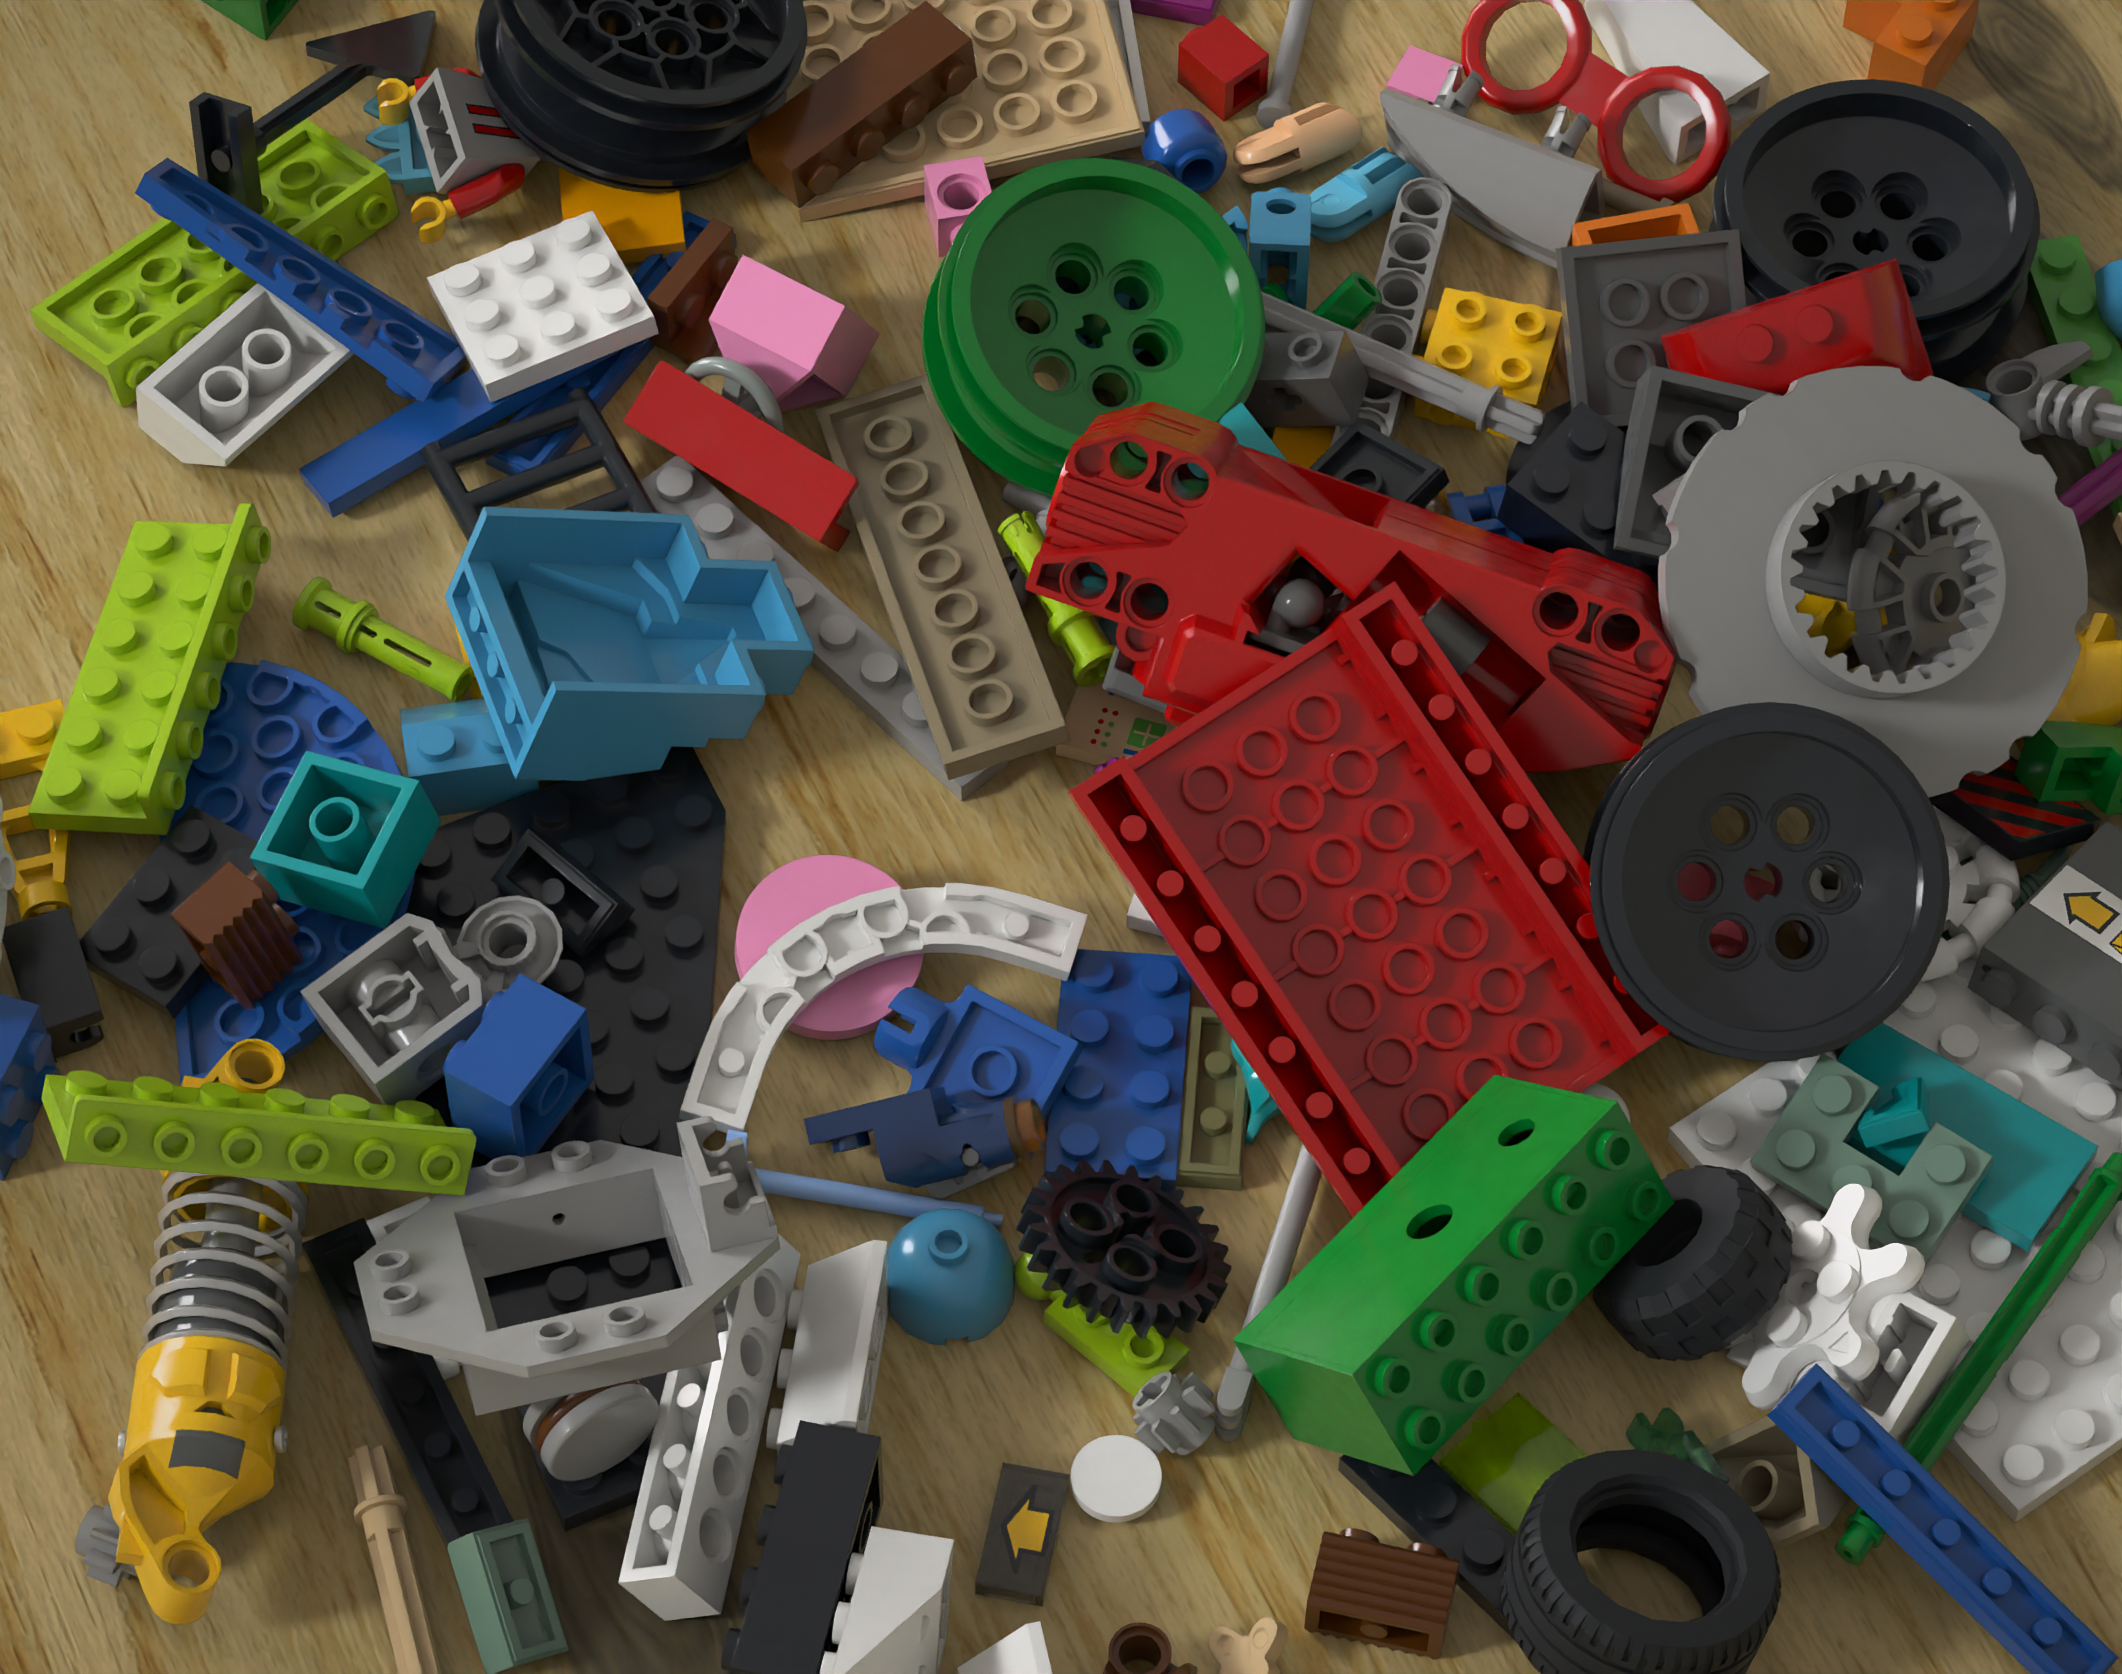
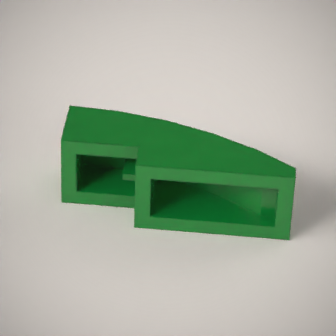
M2045 721L2033 737L2026 739L2014 775L2039 802L2092 801L2104 814H2122V728L2070 721Z

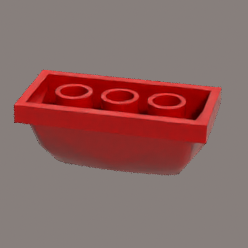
M1897 258L1660 336L1671 370L1782 396L1788 392L1791 382L1807 375L1836 368L1854 366L1900 368L1901 373L1912 381H1921L1930 375L1934 376Z

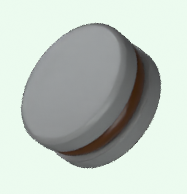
M640 1378L532 1403L523 1420V1431L532 1447L541 1455L542 1462L553 1477L563 1481L582 1480L610 1469L632 1454L654 1429L659 1417V1405L649 1389L643 1385Z

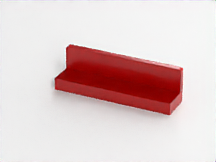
M660 361L623 422L808 536L839 552L851 531L836 522L859 485L858 478L667 362Z

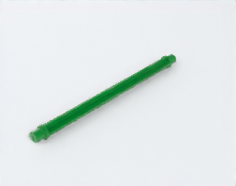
M2112 1153L2102 1168L2094 1169L2089 1176V1181L2069 1207L2061 1223L2050 1234L1901 1445L1928 1472L1992 1383L2002 1364L2008 1360L2074 1266L2082 1250L2093 1239L2118 1201L2122 1200V1153ZM1858 1506L1856 1511L1845 1521L1846 1531L1834 1546L1835 1551L1842 1559L1854 1565H1860L1871 1548H1878L1886 1534Z

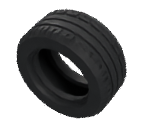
M1638 1449L1605 1451L1573 1460L1572 1463H1567L1560 1470L1551 1474L1549 1479H1546L1536 1492L1506 1556L1500 1581L1502 1591L1501 1603L1510 1632L1532 1666L1540 1674H1746L1777 1612L1781 1595L1780 1565L1764 1526L1747 1502L1724 1481L1695 1464L1668 1454ZM1597 1547L1629 1550L1662 1564L1689 1586L1701 1606L1703 1617L1686 1622L1655 1620L1616 1604L1590 1582L1578 1562L1577 1553Z

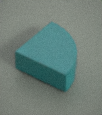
M1922 1076L1902 1082L1891 1088L1894 1098L1886 1102L1876 1112L1871 1107L1865 1111L1860 1120L1858 1130L1866 1148L1930 1131V1095Z

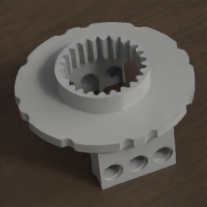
M1888 366L1836 368L1807 375L1791 382L1788 392L1784 396H1775L1768 393L1753 401L1739 412V420L1733 430L1722 429L1715 433L1693 460L1685 474L1652 495L1658 506L1663 505L1668 512L1665 525L1671 533L1670 548L1664 555L1659 556L1658 597L1662 626L1667 639L1675 651L1673 662L1682 665L1689 672L1691 687L1688 693L1702 715L1742 704L1777 702L1817 708L1840 716L1871 733L1898 755L1915 775L1928 798L1957 789L1960 780L1965 774L1982 776L1998 768L2009 759V750L2012 743L2016 739L2033 737L2055 709L2070 681L2081 649V644L2075 635V626L2080 617L2087 614L2088 573L2084 546L2072 508L2064 506L2055 494V484L2058 478L2043 455L2033 454L2023 447L2020 440V429L1994 406L1964 388L1931 375L1921 381H1912L1901 373L1900 368ZM1896 486L1898 497L1903 499L1920 492V508L1928 510L1938 505L1942 509L1939 519L1941 527L1956 525L1959 529L1953 545L1957 549H1968L1971 557L1961 565L1962 572L1973 575L1976 578V584L1964 589V596L1975 604V608L1960 614L1959 620L1967 630L1951 635L1948 641L1952 649L1936 654L1932 658V663L1895 675L1893 671L1886 670L1871 676L1869 666L1864 664L1847 670V655L1844 653L1827 657L1824 654L1828 643L1825 635L1812 638L1809 636L1807 631L1814 618L1812 614L1797 613L1795 607L1805 597V592L1802 589L1791 586L1790 578L1803 572V565L1791 558V556L1807 547L1808 541L1801 532L1816 526L1819 521L1816 514L1831 507L1835 503L1834 500L1849 493H1859L1870 487H1873L1875 492L1882 493Z

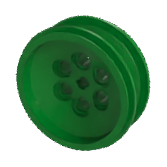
M1073 158L1034 167L1014 176L986 196L969 214L957 232L947 255L941 262L927 295L922 320L924 366L935 400L950 427L967 448L989 468L1027 490L1051 498L1072 445L1085 433L1098 415L1147 402H1157L1217 422L1239 403L1242 402L1244 405L1257 379L1265 345V311L1258 278L1240 240L1222 216L1196 192L1159 171L1139 164L1103 158ZM1056 277L1072 279L1077 283L1080 293L1070 294L1063 291L1058 286ZM1114 293H1125L1131 296L1136 301L1138 310H1128L1120 306L1115 300ZM1024 316L1034 320L1038 324L1041 333L1029 334L1023 331L1017 325L1015 318ZM1077 335L1088 336L1094 341L1096 347L1089 348L1079 342ZM1133 349H1144L1150 352L1155 357L1157 366L1151 367L1141 364L1135 358ZM1042 372L1054 377L1058 383L1059 390L1050 391L1039 386L1034 378V373ZM1102 388L1114 395L1117 406L1107 407L1096 400L1093 389Z

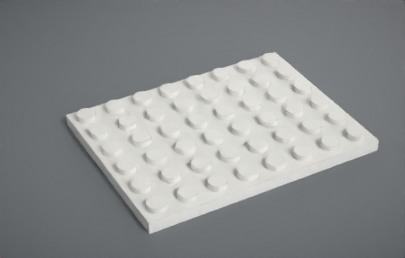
M1972 957L1959 963L1957 972L1944 977L1919 982L1909 997L1883 1023L2099 1147L2095 1159L2029 1252L1960 1213L1924 1267L1920 1280L1911 1289L1907 1290L1957 1317L1970 1338L1942 1387L2050 1234L2061 1223L2065 1213L2089 1181V1176L2094 1169L2102 1168L2112 1153H2122V1091L1967 988L1977 962ZM1847 1045L1825 1054L1837 1060ZM1822 1054L1792 1061L1767 1063L1671 1126L1667 1142L1691 1168H1694L1696 1165H1711L1732 1170L1737 1169L1747 1174L1774 1202L1782 1215L1787 1216L1794 1222L1796 1228L1806 1221L1814 1220L1820 1222L1826 1213L1753 1169L1750 1160ZM2122 1200L2118 1201L2093 1239L2082 1250L2074 1266L2008 1360L2002 1364L1992 1383L1946 1447L2014 1523L2122 1448ZM1868 1240L1870 1250L1880 1248Z

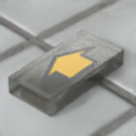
M1003 1462L975 1582L976 1595L1043 1607L1069 1492L1070 1474Z

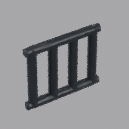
M583 387L572 390L567 396V402L443 448L439 442H431L421 450V455L427 464V469L467 542H469L483 507L504 505L602 467L605 468L616 490L563 510L658 513L599 408ZM578 423L591 446L471 491L467 490L456 470Z

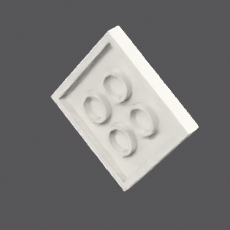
M593 210L575 218L564 220L558 225L521 240L510 242L499 249L467 262L456 264L445 271L427 277L435 301L490 402L659 334L654 315Z

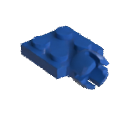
M969 984L966 985L962 994L954 1002H943L914 987H906L900 991L891 1001L888 1008L901 1014L900 1017L915 1026L910 1034L881 1018L875 1034L874 1047L884 1059L907 1070L911 1074V1086L907 1093L927 1088L944 1087L950 1111H953L952 1104L992 1103L1009 1099L1019 1121L1026 1155L1082 1053L1084 1046L1078 1041Z

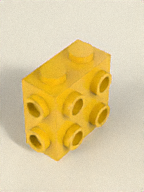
M1445 287L1439 309L1428 308L1425 315L1420 344L1427 345L1425 355L1414 354V357L1489 389L1495 384L1503 388V395L1541 410L1558 352L1562 312L1545 309L1535 304H1521L1493 298L1479 292H1466ZM1415 397V417L1429 419L1441 425H1456L1476 430V422ZM1490 428L1485 431L1496 437L1511 438Z

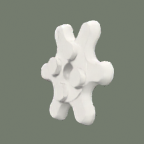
M1860 1184L1844 1186L1837 1192L1829 1210L1820 1222L1814 1220L1806 1221L1796 1228L1794 1222L1783 1215L1787 1220L1785 1221L1792 1231L1793 1239L1792 1259L1790 1260L1791 1271L1787 1284L1783 1285L1779 1292V1299L1772 1309L1768 1310L1759 1319V1324L1746 1335H1741L1731 1342L1730 1346L1726 1347L1730 1348L1745 1341L1756 1342L1755 1353L1742 1377V1386L1749 1402L1760 1410L1773 1408L1791 1389L1797 1374L1806 1365L1815 1361L1824 1360L1829 1362L1833 1367L1834 1373L1844 1382L1855 1383L1869 1376L1878 1363L1880 1353L1878 1344L1871 1339L1867 1332V1319L1870 1311L1883 1297L1890 1294L1903 1293L1911 1289L1920 1280L1924 1272V1256L1914 1247L1892 1243L1882 1248L1870 1250L1868 1245L1869 1233L1880 1216L1882 1198L1876 1190L1869 1186ZM1806 1281L1809 1284L1817 1281V1291L1814 1296L1807 1302L1799 1304L1800 1296L1805 1290L1802 1284Z

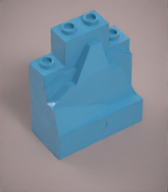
M483 507L445 594V599L515 780L585 781L588 779L659 770L671 747H705L709 738L745 739L756 714L764 706L766 694L793 695L804 670L810 666L813 659L812 638L805 631L794 605L793 594L786 587L776 562L708 559L706 545L703 541H700L690 515Z

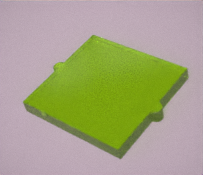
M1517 1392L1484 1422L1482 1420L1474 1421L1471 1433L1440 1459L1439 1466L1515 1536L1534 1495L1544 1481L1549 1479L1551 1474L1560 1470L1567 1463H1572L1573 1460L1584 1458L1588 1455Z

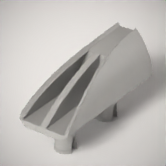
M1454 64L1450 66L1448 75L1433 105L1388 88L1381 91L1380 100L1385 117L1388 145L1393 152L1406 163L1412 164L1421 171L1423 177L1439 180L1446 185L1451 193V211L1492 238L1557 269L1555 248L1570 247L1573 223L1601 219L1605 207L1602 169L1573 159L1586 132L1589 131L1592 125L1591 120L1582 112L1577 115L1566 131L1569 122L1567 106L1558 107L1541 145L1538 146L1465 118L1479 90L1484 85V79L1472 70L1468 78L1461 85L1460 65Z

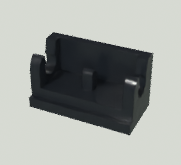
M68 906L6 926L2 941L21 1000L40 1005L47 1034L51 1035V1050L54 1061L57 1062L56 1058L99 1043L104 1038L101 1026H89L104 1020V1015ZM88 1027L87 1029H85V1030H83V1031L74 1032L75 1030H77V1029H79V1028Z

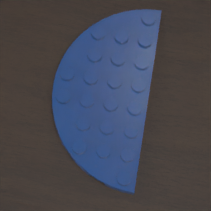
M261 660L259 665L227 662L220 681L221 693L219 703L214 710L209 712L203 729V748L201 754L192 761L185 781V800L179 810H175L168 833L192 805L258 842L306 751L403 776L386 743L372 727L368 718L346 697L322 681L296 669ZM159 835L160 842L166 835ZM415 873L388 926L406 914ZM278 899L275 903L293 919L300 929L292 939L303 955L302 964L293 965V973L284 974L283 982H274V991H265L264 999L255 1000V1006L251 1009H245L209 976L175 1017L180 1086L184 1075L204 1079L232 1046L245 1039H261L271 1043L280 1051L284 1062L312 1043L324 1030L311 1012L300 991L383 931L384 928ZM241 1078L245 1082L252 1080L249 1078Z

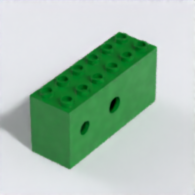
M1493 1075L1233 1341L1293 1439L1415 1476L1674 1204V1201L1618 1101Z

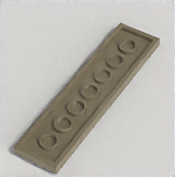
M927 374L814 410L832 463L859 480V485L847 505L948 780L1070 741L1065 721L950 425L935 400Z

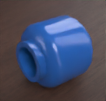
M1190 109L1172 110L1157 118L1145 133V140L1141 149L1144 160L1159 161L1179 182L1197 194L1209 190L1220 179L1226 168L1227 152L1224 143L1210 121L1200 112Z

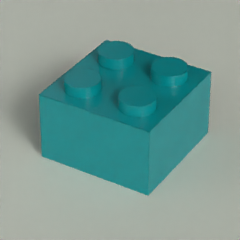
M306 751L253 850L250 860L256 870L277 891L280 900L386 929L441 820L419 780Z

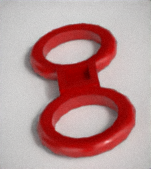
M1480 0L1471 10L1461 35V64L1463 65L1466 78L1474 70L1484 79V85L1477 95L1488 106L1511 115L1537 114L1558 104L1567 106L1568 109L1577 115L1582 112L1598 128L1597 152L1607 177L1617 185L1659 202L1664 197L1676 203L1702 192L1717 176L1723 159L1731 148L1732 119L1722 93L1703 74L1677 65L1650 67L1629 77L1592 53V27L1584 6L1579 0ZM1541 2L1549 5L1561 16L1567 32V51L1560 68L1547 82L1533 89L1512 90L1502 86L1492 76L1486 60V41L1493 24L1506 10L1520 3ZM1677 90L1688 94L1700 106L1706 121V140L1699 158L1685 172L1671 179L1650 180L1640 176L1629 165L1623 150V129L1630 112L1642 99L1658 91Z

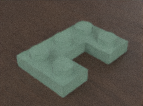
M1823 1053L1750 1160L1751 1166L1824 1213H1827L1835 1195L1844 1186L1849 1184L1869 1186L1876 1190L1882 1198V1210L1872 1226L1868 1240L1880 1248L1892 1243L1914 1247L1924 1256L1926 1266L1994 1164L1993 1156L1938 1122H1935L1900 1176L1891 1172L1847 1144L1859 1127L1860 1120L1869 1107L1872 1108L1880 1096L1879 1086Z

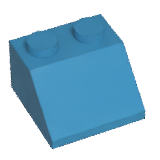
M484 698L400 709L408 778L419 780L438 816L485 810L539 789L538 780H515Z

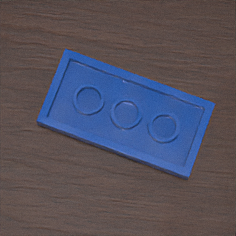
M1077 949L1067 981L1061 980L1057 1031L1078 1041L1084 1046V1049L1049 1111L1044 1164L1045 1174L1053 1176L1060 1164L1065 1165L1074 1172L1079 1160L1082 1159L1098 1172L1103 1160H1109L1117 1174L1124 1175L1129 1165H1133L1136 1167L1139 1180L1147 1183L1151 1177L1158 1175L1161 1177L1160 1189L1162 1191L1170 1193L1176 1190L1192 982L1191 976L1176 955Z

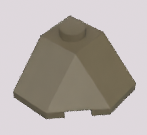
M1768 1416L1695 1449L1697 1466L1724 1481L1747 1502L1764 1526L1775 1551L1828 1528L1851 1499Z

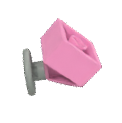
M742 255L708 319L723 357L702 358L691 364L684 373L698 382L710 375L725 376L721 396L759 419L763 416L767 424L783 433L781 412L823 404L847 396L880 333L846 306Z

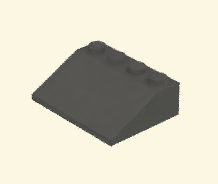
M1654 365L1637 381L1625 440L1613 549L1659 559V556L1664 555L1669 550L1671 533L1665 525L1668 512L1663 505L1658 506L1652 495L1685 474L1693 460L1715 433L1722 429L1733 430L1737 426L1739 412L1769 392ZM1873 487L1856 494L1849 493L1834 500L1835 503L1831 507L1816 514L1819 520L1816 526L1801 532L1808 541L1807 547L1791 556V558L1803 565V572L1790 578L1791 586L1802 589L1807 594L1847 603L1848 577L1853 556L1857 549H1864L1869 539L1865 529L1878 512L1881 493L1875 492Z

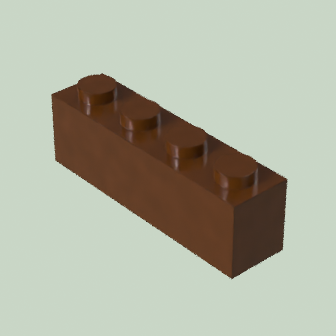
M927 1L923 2L749 129L746 134L754 169L798 208L805 205L815 196L826 193L834 186L838 179L861 162H866L875 157L884 145L906 129L917 126L929 112L946 101L950 96L963 92L971 81L978 77L972 39Z

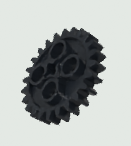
M1082 1159L1079 1160L1074 1172L1065 1165L1060 1164L1053 1176L1044 1173L1036 1188H1032L1021 1210L1023 1215L1016 1227L1017 1231L1024 1234L1018 1246L1019 1250L1033 1255L1027 1266L1028 1270L1048 1274L1042 1286L1045 1291L1062 1290L1067 1294L1062 1305L1064 1308L1069 1309L1081 1304L1087 1308V1322L1092 1324L1102 1315L1109 1318L1110 1326L1114 1333L1118 1334L1124 1323L1132 1325L1138 1337L1145 1339L1151 1326L1167 1339L1170 1338L1175 1327H1178L1185 1333H1190L1196 1321L1205 1323L1212 1310L1216 1309L1228 1286L1225 1281L1231 1271V1265L1223 1261L1229 1250L1228 1246L1213 1242L1220 1230L1218 1226L1199 1223V1219L1204 1212L1202 1206L1185 1208L1180 1203L1184 1195L1183 1190L1177 1189L1167 1194L1160 1189V1176L1155 1175L1146 1183L1139 1180L1138 1172L1133 1165H1129L1124 1175L1117 1174L1109 1160H1103L1098 1172Z

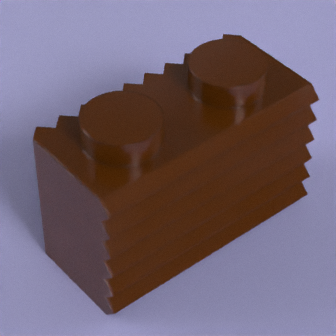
M228 861L169 915L174 919L178 929L183 933L182 935L187 939L191 949L200 959L199 961L204 966L203 968L208 972L207 974L213 981L245 1009H251L255 1006V1000L264 999L265 991H274V982H283L284 974L293 973V965L302 964L303 955L292 939L300 929L293 919L275 903L280 898L279 894L259 872L252 869L245 875Z
M1348 1528L1340 1531L1339 1534L1324 1531L1307 1599L1304 1629L1310 1633L1319 1632L1323 1636L1333 1635L1337 1639L1346 1638L1351 1642L1359 1640L1364 1645L1374 1644L1378 1648L1386 1646L1392 1651L1400 1649L1405 1654L1413 1652L1419 1657L1427 1655L1433 1660L1439 1659L1454 1598L1460 1560L1447 1558V1554L1442 1549L1431 1544L1413 1543L1407 1549L1382 1544L1375 1535L1361 1529Z

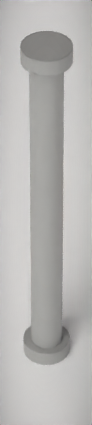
M1290 0L1267 98L1259 104L1256 114L1258 123L1266 129L1273 127L1277 119L1293 114L1289 102L1314 0Z

